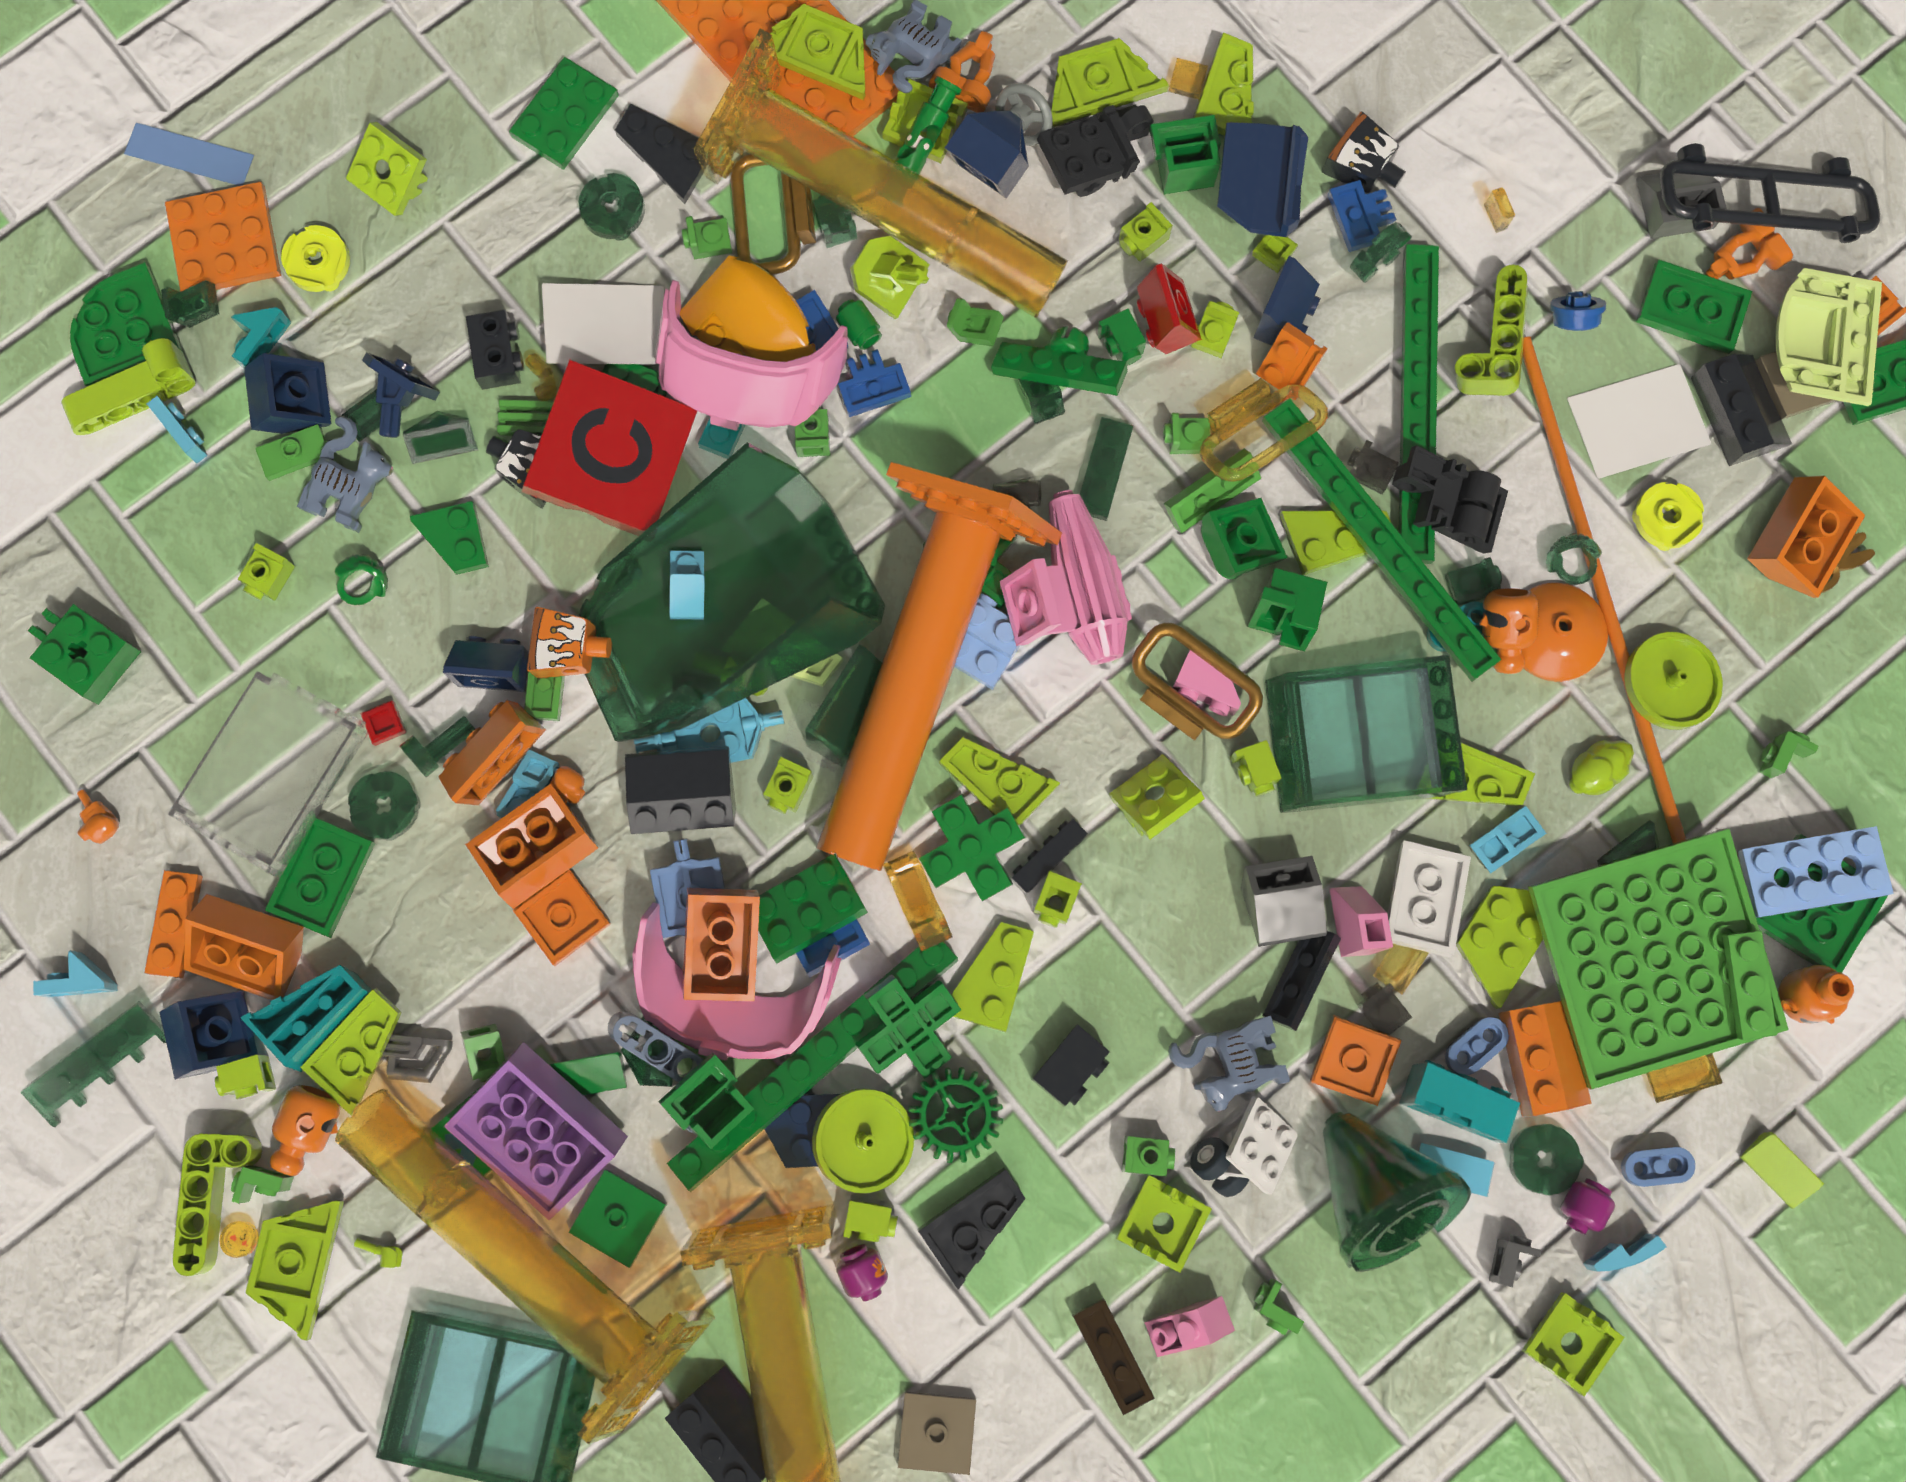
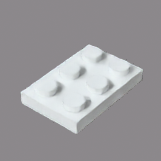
M1405 840L1402 841L1387 914L1393 944L1449 958L1454 955L1471 856Z

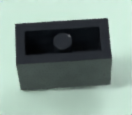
M1077 1024L1031 1080L1063 1107L1069 1102L1075 1106L1088 1090L1083 1084L1091 1074L1098 1078L1110 1063L1105 1059L1110 1051Z

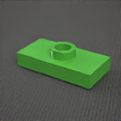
M317 424L255 448L265 477L271 481L316 464L326 439L321 427Z

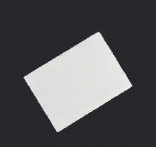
M542 283L547 363L568 364L569 360L580 364H656V346L664 299V286Z
M1680 364L1567 398L1598 479L1711 445L1710 438Z

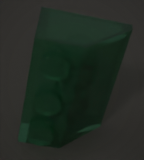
M858 645L805 730L807 747L840 767L844 765L849 757L882 662L864 646Z

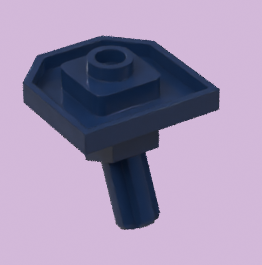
M366 352L362 361L368 367L378 372L376 403L382 404L379 434L383 437L398 438L400 435L402 407H408L415 394L436 401L440 391L423 382L419 376L412 373L415 367L406 361L396 357L393 362Z

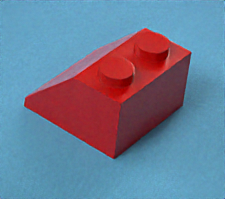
M1162 263L1156 265L1137 286L1140 296L1137 299V306L1143 318L1146 317L1149 328L1146 329V336L1150 345L1164 354H1169L1202 339L1183 279Z

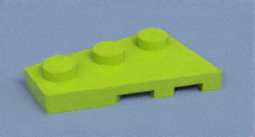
M1224 32L1219 39L1193 118L1215 115L1218 133L1225 136L1226 123H1252V115L1254 114V102H1252L1251 84L1253 82V44Z
M1281 511L1279 515L1302 575L1368 554L1334 511ZM1382 511L1390 521L1387 511Z
M1438 734L1412 798L1521 806L1524 804L1535 773Z
M964 737L939 761V764L993 815L1010 807L1020 826L1060 785V782L1046 778L1032 771V769L1014 763L1000 756V754Z
M1003 922L998 925L951 994L961 1008V1011L953 1016L954 1018L1006 1032L1034 931Z
M377 988L372 989L300 1068L351 1116L356 1114L402 1012Z

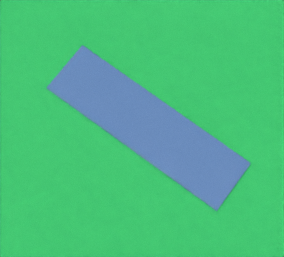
M140 123L135 124L124 152L128 156L238 186L244 184L254 157L253 154Z

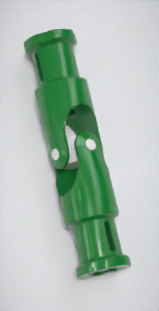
M938 76L934 80L936 85L928 101L923 102L903 146L900 148L889 169L891 175L885 187L877 194V197L901 210L904 206L902 201L910 185H915L929 153L932 151L949 118L947 112L955 96L960 95L962 91L956 85ZM927 127L926 138H924L919 134L923 129Z

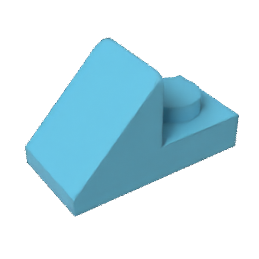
M670 551V619L704 620V551Z
M71 950L68 952L69 973L47 974V980L33 981V995L48 998L118 991V984L85 954Z

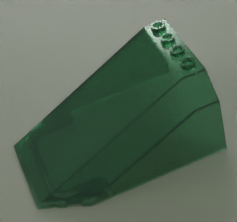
M747 442L601 569L596 578L600 582L590 600L585 599L578 617L588 619L596 626L595 636L610 637L612 650L609 658L593 657L591 671L585 674L615 741L623 742L680 730L857 644L882 623L885 604L830 503L797 468ZM670 551H704V620L670 619Z

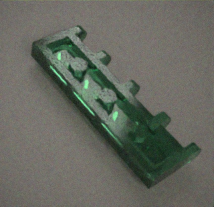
M138 1001L29 1083L20 1093L52 1127H56L61 1123V1120L54 1111L64 1103L72 1099L79 1107L85 1105L87 1100L80 1091L99 1077L108 1085L114 1083L116 1078L109 1069L128 1055L137 1063L143 1061L145 1056L138 1047L154 1035L163 1043H166L163 1026Z

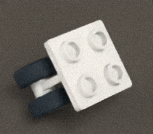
M1252 1097L1230 1147L1220 1138H1207L1194 1149L1190 1159V1166L1203 1180L1210 1181L1216 1179L1212 1184V1188L1224 1197H1232L1240 1193L1246 1187L1249 1180L1265 1194H1272L1297 1139V1133L1260 1098Z

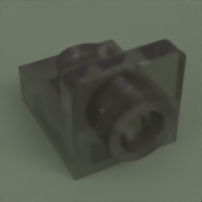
M1366 440L1362 448L1355 446L1346 464L1352 467L1350 473L1360 484L1383 495L1399 462L1371 449L1370 447L1373 442Z
M1376 982L1361 994L1364 1000L1357 1006L1375 1030L1390 1035L1410 1020L1412 1016L1392 992L1394 987L1391 983L1380 986Z

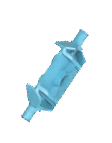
M736 690V694L675 706L665 704L657 733L654 736L634 739V744L636 745V753L654 749L660 752L729 746L731 763L754 758L761 733L765 731V727L785 723L782 710L766 714L758 713L741 691ZM709 725H714L720 729L719 738L711 743L705 742L701 737L703 729Z

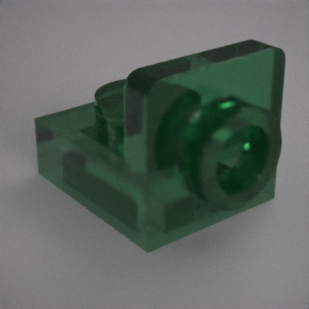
M1018 379L1019 387L1030 406L1031 416L1035 424L1053 419L1065 413L1062 392L1059 386Z
M1491 557L1484 558L1479 564L1453 570L1444 575L1451 597L1458 606L1484 599L1491 591L1501 589V571L1497 565H1493Z

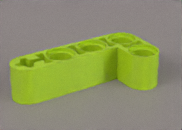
M1507 265L1497 275L1490 353H1468L1462 355L1456 361V384L1459 391L1464 394L1505 396L1514 393L1519 388L1528 297L1527 273L1519 265ZM1514 285V294H1509L1510 286ZM1507 313L1516 314L1514 317L1510 318L1503 316ZM1506 342L1514 344L1511 347L1500 346L1501 344ZM1471 371L1478 373L1473 377L1464 376L1465 373ZM1502 372L1511 373L1510 376L1504 378L1498 376Z
M161 338L150 341L142 348L146 359L145 362L64 397L61 404L74 434L88 435L147 410L149 406L146 403L156 396L165 402L191 390L196 383L183 352L169 339Z
M196 1134L186 1142L183 1153L173 1249V1266L180 1275L193 1276L203 1274L214 1267L218 1253L226 1167L238 1168L256 1164L263 1152L262 1144L256 1137L235 1134ZM207 1140L211 1145L212 1151L210 1156L204 1159L200 1148ZM243 1142L247 1147V1154L240 1161L236 1156L235 1150L237 1145ZM202 1176L208 1182V1189L204 1195H201L197 1190V1182ZM197 1213H200L204 1218V1226L199 1232L193 1226V1219ZM202 1238V1243H191L192 1239ZM191 1254L199 1256V1263L196 1264L195 1261H191Z

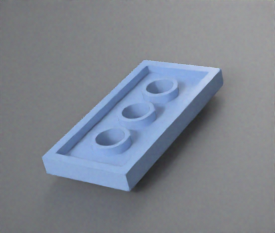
M1877 826L1737 851L1756 918L1894 894ZM1845 857L1852 859L1856 864V872L1853 876L1847 875L1842 870L1841 863ZM1811 863L1819 865L1822 869L1823 876L1819 882L1812 880L1808 875V867ZM1777 869L1786 871L1789 876V883L1785 888L1777 885L1774 880V873Z

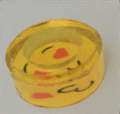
M232 1222L220 1234V1247L230 1257H245L256 1249L259 1234L256 1227L250 1222Z

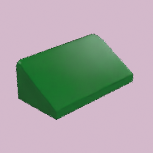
M620 1052L549 1064L582 1095L627 1088L623 1055Z

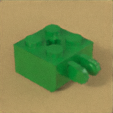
M75 604L69 608L62 618L46 608L41 614L47 621L56 626L48 635L46 631L38 626L32 625L28 629L29 633L42 641L30 656V659L80 696L99 705L141 651Z

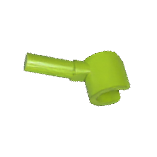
M360 1238L355 1240V1247L381 1255L380 1267H401L402 1249L400 1247L376 1245Z

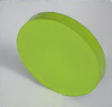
M1664 632L1654 635L1640 643L1633 650L1626 664L1625 687L1631 703L1642 717L1658 727L1669 730H1683L1693 727L1709 718L1720 703L1723 679L1718 662L1711 651L1692 636L1679 632Z
M858 1088L841 1093L824 1107L815 1123L812 1136L815 1161L823 1175L842 1189L854 1193L880 1191L894 1183L902 1175L910 1162L914 1148L913 1126H909L911 1119L904 1107L895 1098L884 1092L868 1088Z

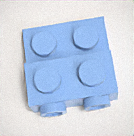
M980 593L954 667L993 690L1020 646H1016L1008 613L1004 614L995 608L997 603L987 595Z

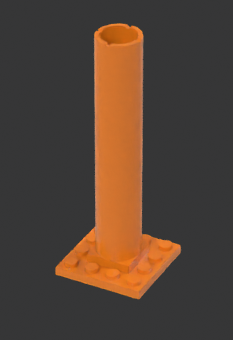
M893 462L890 463L886 475L897 482L896 488L910 493L911 498L925 503L924 506L936 514L816 846L817 849L826 853L837 854L839 858L879 871L882 870L1000 538L1011 541L1018 534L1026 537L1025 541L1044 547L1046 542L1058 546L1062 532L1013 496Z

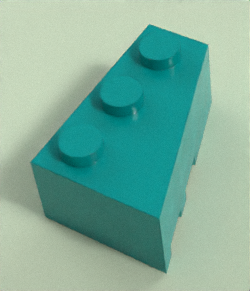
M342 965L302 984L301 988L295 992L270 1001V1005L257 1012H249L240 1017L283 1066L302 1072L303 1070L300 1067L371 992L372 989L357 973Z
M1429 1060L1412 1065L1399 1102L1403 1106L1496 1143H1507L1520 1106L1519 1102L1510 1099L1512 1093L1494 1086L1488 1089L1479 1085L1478 1080L1461 1073L1456 1075L1445 1070L1444 1066Z

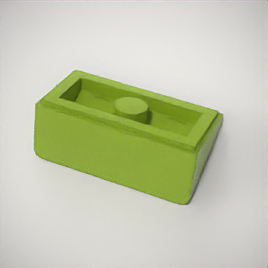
M1763 1132L1740 1156L1791 1209H1794L1824 1185L1772 1132Z

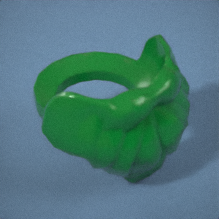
M356 554L346 557L336 566L334 572L339 577L336 583L337 592L346 603L364 605L375 596L385 597L388 588V578L383 566L379 565L378 561L365 554ZM363 570L374 575L369 590L365 594L352 596L344 590L345 580L355 571Z

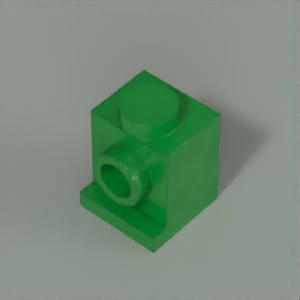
M1129 308L1099 321L1097 336L1099 339L1104 338L1105 347L1111 357L1115 355L1118 361L1127 362V366L1135 363L1142 357L1146 340Z

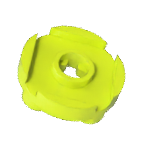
M320 225L305 227L306 231L300 232L298 235L292 234L286 240L281 252L282 265L292 282L299 288L311 292H321L324 290L331 292L337 289L350 266L349 249L339 235L332 229ZM317 252H321L323 260L317 265H312L308 258L310 256L315 257Z
M1667 482L1655 484L1639 498L1636 509L1632 514V519L1641 536L1662 551L1685 546L1700 533L1703 527L1702 513L1704 512V507L1700 497L1690 487L1680 483L1677 485L1666 484ZM1663 508L1667 512L1671 509L1675 511L1676 515L1673 519L1676 523L1664 520Z

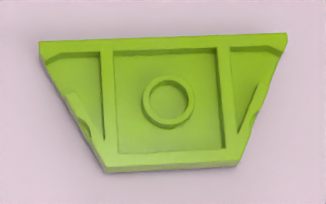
M803 4L793 11L788 19L781 20L773 26V32L761 41L754 40L750 45V52L756 56L864 100L866 96L862 27Z
M1120 38L1059 56L1051 110L1052 127L1101 113L1105 107L1111 105L1117 108L1168 91V82L1164 78L1160 80L1148 69L1149 64L1140 56L1134 55L1131 52V48Z
M1501 886L1490 887L1456 941V947L1462 957L1469 962L1473 975L1478 982H1481L1491 998L1489 1001L1496 1009L1502 1007L1543 941L1529 890Z
M341 1200L331 1201L291 1214L264 1220L262 1223L245 1293L258 1304H263L267 1307L269 1313L277 1320L284 1321L298 1333L297 1336L302 1340L307 1341L312 1338L344 1201Z

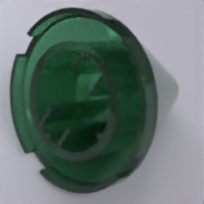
M1337 1112L1325 1121L1326 1126L1323 1129V1138L1339 1253L1349 1269L1353 1267L1356 1272H1366L1401 1259L1421 1247L1422 1245L1418 1239L1427 1234L1431 1229L1435 1228L1437 1233L1444 1230L1468 1203L1471 1189L1459 1173L1352 1113L1343 1114V1112Z

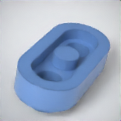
M1493 1017L1477 1021L1447 1048L1445 1053L1447 1067L1457 1075L1460 1073L1471 1075L1477 1072L1507 1045L1509 1034L1506 1025L1501 1020ZM1485 1029H1489L1493 1033L1491 1042H1487L1483 1038ZM1460 1051L1467 1055V1062L1464 1065L1460 1064L1457 1060V1055Z
M1681 1147L1638 1150L1628 1153L1623 1158L1621 1172L1624 1179L1634 1186L1648 1187L1683 1183L1693 1176L1695 1160L1689 1151ZM1672 1158H1674L1678 1164L1677 1169L1675 1171H1671L1668 1166V1163ZM1637 1162H1640L1643 1166V1172L1640 1175L1634 1172V1165Z

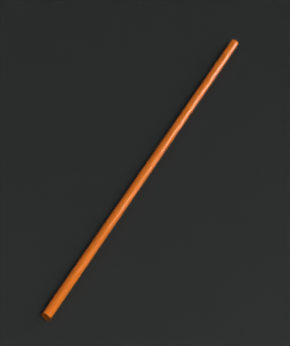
M1524 337L1522 357L1596 597L1606 621L1609 639L1625 687L1624 676L1629 652L1531 337ZM1628 697L1672 842L1677 843L1687 840L1651 723L1638 713Z

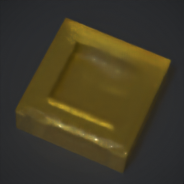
M1177 58L1168 92L1199 100L1208 66Z
M1501 187L1492 190L1484 203V207L1495 232L1498 233L1508 228L1515 217V213L1505 189Z

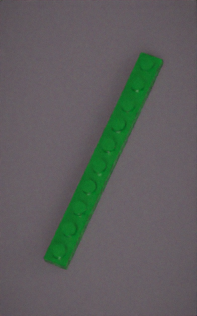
M1406 244L1403 252L1400 465L1407 463L1412 446L1417 445L1436 455L1439 246ZM1400 490L1399 533L1424 564H1432L1435 561V531L1431 529L1432 525L1420 528L1413 525L1421 493Z
M1291 398L1264 416L1262 420L1264 425L1470 681L1473 682L1502 660Z
M936 933L931 935L745 1095L744 1098L754 1110L712 1149L697 1137L666 1164L687 1190L692 1192L857 1049L856 1042L883 1023L864 997L865 994L890 975H893L910 999L913 1000L957 963L958 957Z

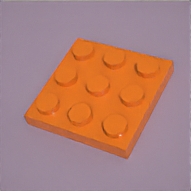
M262 182L165 202L180 292L185 297L281 276L266 189Z

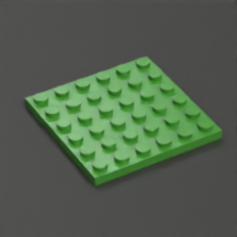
M1730 829L1717 830L1528 886L1587 1088L1595 1089L1761 1039L1740 1040L1737 1039L1722 935L1759 930ZM1765 951L1776 1031L1781 1033L1789 1030Z

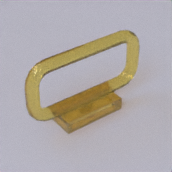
M1260 378L1207 413L1212 434L1203 441L1200 447V457L1204 464L1222 480L1230 482L1241 481L1318 431L1325 425L1328 419V408L1322 399L1303 385H1287L1271 394L1269 385ZM1289 398H1300L1315 412L1311 420L1237 468H1228L1213 454L1216 446Z

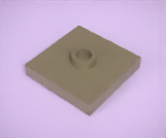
M1776 351L1760 356L1755 360L1781 420L1838 401L1790 392L1781 374Z
M905 1392L898 1468L970 1475L976 1398Z

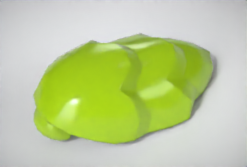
M1601 740L1591 745L1586 752L1581 753L1574 761L1571 772L1572 778L1569 781L1570 789L1574 793H1584L1587 795H1601L1610 791L1629 774L1630 763L1634 755L1632 744L1624 740Z

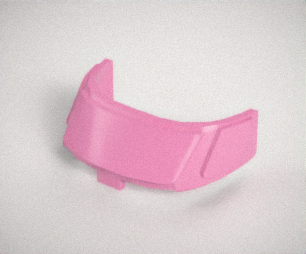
M672 280L670 290L665 289L655 363L659 364L658 374L661 388L680 403L709 415L711 424L737 431L739 424L765 428L786 425L797 426L816 412L838 384L840 374L847 359L848 338L846 326L841 325L822 348L811 355L787 362L761 360L709 346L691 337L679 321L682 309L679 281Z
M652 903L641 918L638 937L633 950V973L640 1010L646 1021L652 1022L665 1035L694 1049H698V1054L709 1056L713 1052L719 1059L726 1061L728 1057L737 1059H772L785 1054H791L802 1044L809 1032L812 1033L823 1015L842 959L837 958L840 946L834 944L826 964L818 977L809 986L786 997H761L755 995V1001L684 1000L682 992L683 970L667 952L661 930L660 905Z

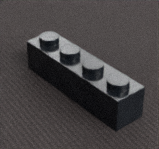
M1074 819L1070 822L1065 820L1057 828L1059 832L1054 837L1050 835L1043 841L1044 847L1039 852L1035 849L1027 857L1029 861L1024 866L1020 864L1013 870L1012 874L1014 876L1011 878V881L1025 895L1087 837L1088 833Z

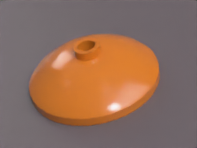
M1545 583L1528 590L1539 601V620L1536 640L1531 646L1522 649V655L1525 657L1524 669L1538 678L1554 682L1570 681L1583 676L1593 669L1602 658L1608 641L1606 621L1597 602L1585 591L1565 583ZM1559 622H1565L1568 625V631H1562L1559 627Z

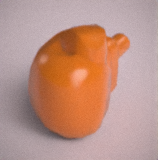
M567 766L557 768L549 784L554 786L566 804L567 802L576 804L585 795L583 790L585 779L577 771Z
M84 789L77 792V795L85 809L79 815L84 824L77 833L84 841L90 839L95 843L102 844L116 833L119 828V822L116 816L101 801L92 802Z

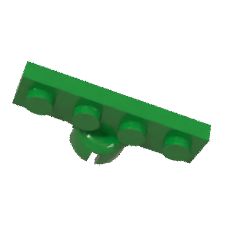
M1068 326L1056 329L1045 347L1002 342L991 365L993 375L1115 396L1119 394L1128 368L1127 362L1088 356L1087 353L1090 347L1087 335L1080 329L1073 327L1068 338H1064Z

